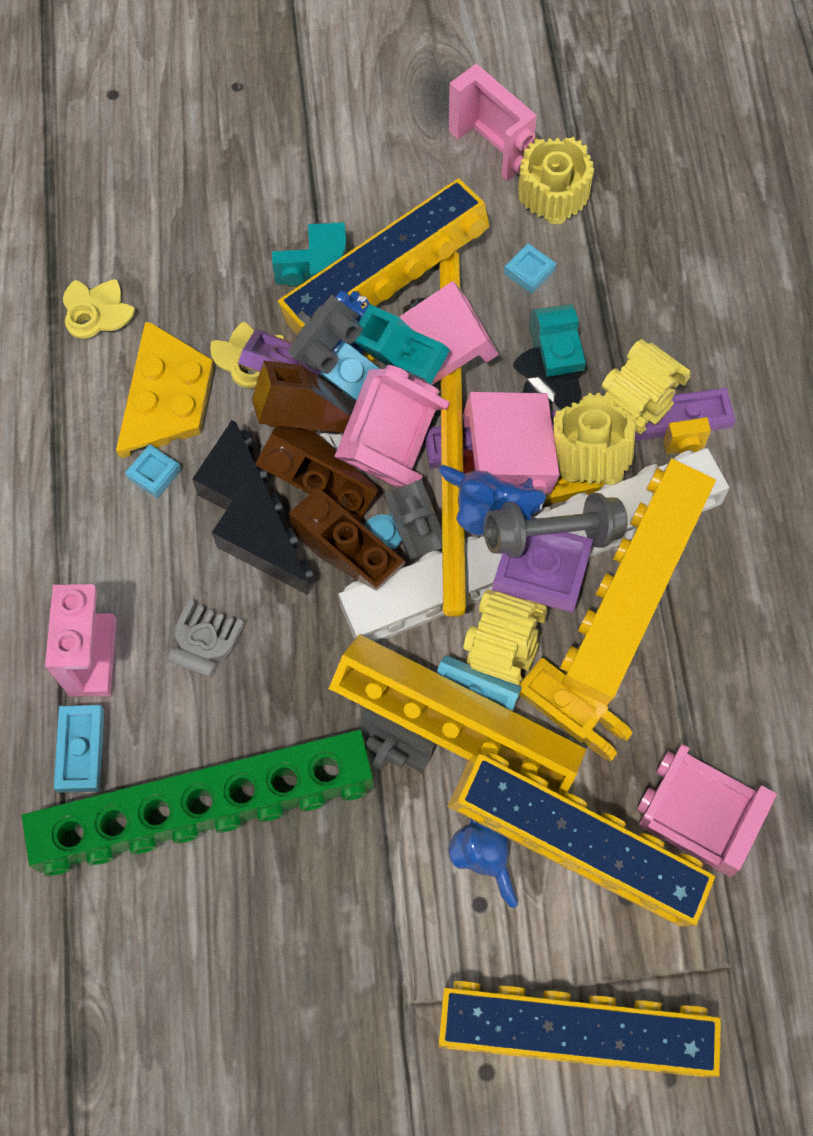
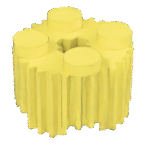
M574 136L565 138L563 141H560L559 138L552 141L549 138L548 142H545V139L538 140L536 138L534 139V144L529 143L528 148H525L524 157L521 160L518 185L519 201L525 205L526 209L530 208V213L536 212L537 217L544 216V219L550 224H562L566 218L571 217V214L577 215L578 210L582 211L583 205L586 206L594 172L593 161H590L591 156L587 155V145H581V140L575 141Z
M643 339L637 341L627 355L629 360L621 368V371L614 368L606 376L601 386L607 391L606 394H609L613 402L617 404V407L623 406L624 411L628 410L631 416H635V431L640 435L646 431V423L648 424L651 421L656 425L666 416V413L671 410L674 404L672 398L676 392L675 388L679 383L685 386L691 375L689 369L653 343H647Z
M588 393L587 396L579 401V404L572 403V407L566 406L561 411H556V417H554V441L560 476L569 482L578 480L583 482L587 480L588 484H591L592 481L600 484L602 481L608 485H615L622 481L624 470H629V465H632L634 459L635 416H631L628 410L624 411L623 406L617 407V404L613 402L609 394L601 396L600 393L596 395Z
M487 589L482 596L479 606V612L482 613V617L478 627L471 626L465 637L463 649L470 651L467 664L470 665L471 669L519 685L522 680L520 675L521 669L529 671L538 652L540 643L537 642L538 629H536L537 622L545 623L547 606Z

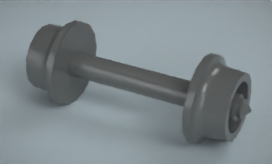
M591 493L587 496L583 514L524 520L520 507L515 502H505L500 509L489 510L486 513L483 524L484 538L491 553H506L510 558H518L523 554L526 537L580 530H585L587 537L594 539L592 543L594 547L602 548L607 546L610 541L624 536L627 527V515L625 507L619 498L605 497L602 493Z

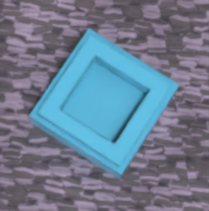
M527 243L504 266V274L533 294L555 271L556 263Z
M149 444L127 469L125 474L127 479L158 499L182 469L179 463Z

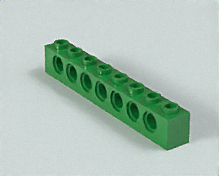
M360 729L21 814L28 863L30 867L39 873L44 872V876L62 875L71 871L70 865L86 861L87 865L90 866L105 864L114 860V854L129 850L132 855L148 853L157 848V843L173 840L174 844L191 842L199 838L198 833L212 829H215L216 833L234 831L241 827V822L258 818V822L274 821L284 816L283 811L300 807L302 812L317 810L326 805V800L342 797L343 801L356 800L366 796L367 790L374 788V782ZM325 765L335 766L339 770L337 777L330 782H321L316 778L317 771ZM289 775L297 779L295 787L287 793H280L274 789L276 781L282 776ZM242 786L253 787L255 791L250 801L243 804L233 801V795L238 788ZM202 796L212 798V805L207 812L199 815L192 813V804L197 798ZM159 807L169 808V816L164 823L160 825L150 824V816L155 809ZM116 818H126L124 831L117 836H108L109 824ZM82 828L83 837L79 844L73 847H66L65 840L68 833L73 829Z

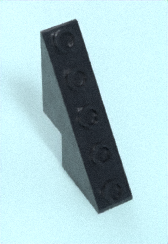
M231 420L192 478L198 496L226 510L212 531L218 549L308 595L310 593L308 584L315 582L310 565L306 559L299 562L294 551L300 548L299 542L292 526L284 528L279 516L285 514L277 493L269 495L265 487V483L270 482L267 472L255 465L256 462H254L250 451L255 450L247 428L240 430L237 423Z

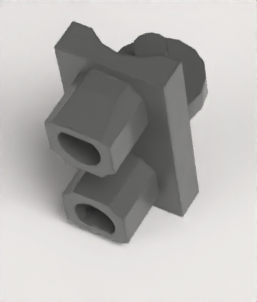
M331 294L324 305H320L312 316L303 310L297 315L305 325L296 335L298 338L287 352L314 371L318 369L329 374L338 363V356L332 350L340 339L350 344L355 342L362 333L363 329L356 320L359 315Z
M421 479L383 494L410 562L421 558L429 552L442 550V528Z
M366 708L362 715L363 722L360 729L363 739L367 741L365 747L377 754L373 766L382 770L390 761L400 768L407 764L422 773L428 765L435 743Z

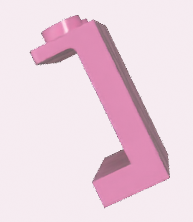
M476 63L450 82L449 132L459 139L474 128L503 153L502 177L508 181L516 174H520L524 150L528 148L529 143L534 144L537 115Z
M454 281L400 316L414 331L439 341L450 349L431 385L478 355L486 363L499 355L466 295ZM409 375L407 378L416 384L418 382L428 384L411 375Z
M387 365L386 369H369L334 457L395 488H401L422 479L423 475L413 471V466L435 411L447 410L450 402L439 397V390L435 387L421 382L416 384L407 379L409 374L405 370Z
M470 392L463 411L464 427H470L475 470L488 471L498 479L515 485H520L528 478H532L533 486L536 489L542 490L546 496L550 495L559 477L548 393Z
M93 584L53 585L45 667L70 697L111 696L117 618L113 613L95 614L97 589Z
M681 744L675 754L667 751L656 772V774L663 777L657 790L655 791L648 787L637 808L639 812L643 813L638 826L731 878L740 871L777 793L762 785L756 791L690 756L687 754L690 748Z

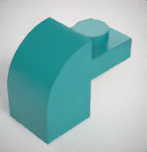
M345 222L308 224L309 249L272 251V266L276 285H300L347 254Z
M370 304L359 322L363 331L354 342L383 364L401 368L409 375L430 385L450 352V349L445 344L414 331L400 317Z
M572 304L531 310L529 320L533 348H540L546 377L585 370L586 361L577 330L579 320Z

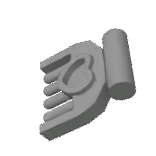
M188 599L176 624L174 635L182 649L174 646L169 653L168 661L211 678L217 668V663L214 661L225 659L229 655L245 623L244 620L237 619L228 640H225L232 627L234 618H227L218 637L217 630L224 615L218 613L213 625H211L209 622L214 611L209 609L202 623L197 624L204 610V607L199 605L189 625H187L196 606L194 601Z

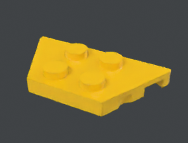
M145 322L117 443L116 452L121 458L131 456L130 451L146 447L149 444H153V447L158 448L168 445L175 439L184 440L200 435L204 422L215 368L213 360L149 322Z

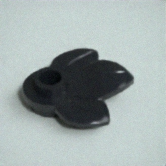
M539 347L529 349L515 359L513 368L528 378L524 383L522 393H548L549 405L555 402L560 410L566 406L572 407V403H579L582 391L578 378L582 371L546 377Z

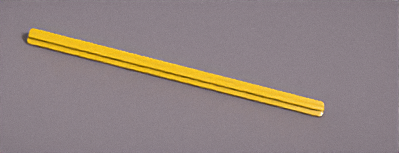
M457 251L447 259L440 261V289L452 281L460 288V264ZM461 367L441 379V398L450 402L447 410H441V465H446L463 472ZM442 476L443 613L448 617H461L465 614L466 593L464 529L456 519L459 512V488L446 481Z

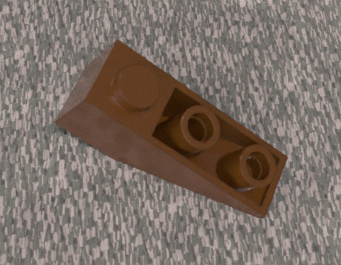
M265 360L263 361L252 396L259 424L271 427L284 426L302 428L308 431L320 430L344 434L356 404L354 400L302 365Z
M274 427L255 463L256 466L308 494L317 487L320 488L358 521H360L378 492V488L355 467L334 457L336 450L317 433L302 428Z
M318 487L289 512L294 533L303 544L325 562L375 591L405 564V561Z

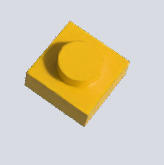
M708 417L669 423L663 439L666 454H681L689 450L695 453L704 449L711 433Z

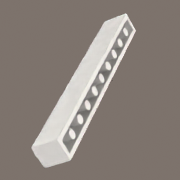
M708 448L695 453L692 450L685 451L674 458L689 467L717 479L702 512L723 503L730 487ZM657 464L647 466L638 472L635 477L625 481L622 480L615 485L605 484L601 490L594 492L602 493L605 497H617L622 501L627 515V527L624 538L630 540L636 527L629 523L639 503L647 505L653 494L646 490L656 468L664 471L668 464L660 467ZM587 493L576 494L569 498L564 505L554 509L544 507L533 514L532 517L538 519L583 514L584 503L588 495ZM585 530L568 532L587 537ZM477 536L465 538L466 607L481 601L487 589L492 590L493 581L502 554L490 552L484 536L480 538ZM622 538L612 540L607 546L602 548L592 545L589 557L619 546ZM441 551L429 552L422 556L419 562L407 567L402 566L377 591L360 581H356L348 585L344 592L338 594L341 610L354 640L360 634L377 643L445 616L443 613Z

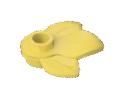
M115 279L102 283L90 290L80 281L74 280L64 292L63 303L68 310L65 317V325L68 332L76 338L86 339L93 337L99 331H115L120 329L132 319L135 313L133 306L121 303V290L118 281ZM89 320L85 324H80L82 321Z
M241 322L233 331L229 342L211 341V357L218 367L231 373V377L237 385L252 389L256 387L260 372L238 364L242 350L254 330L246 322ZM275 335L276 337L284 339L282 335ZM250 369L255 374H246L243 371Z

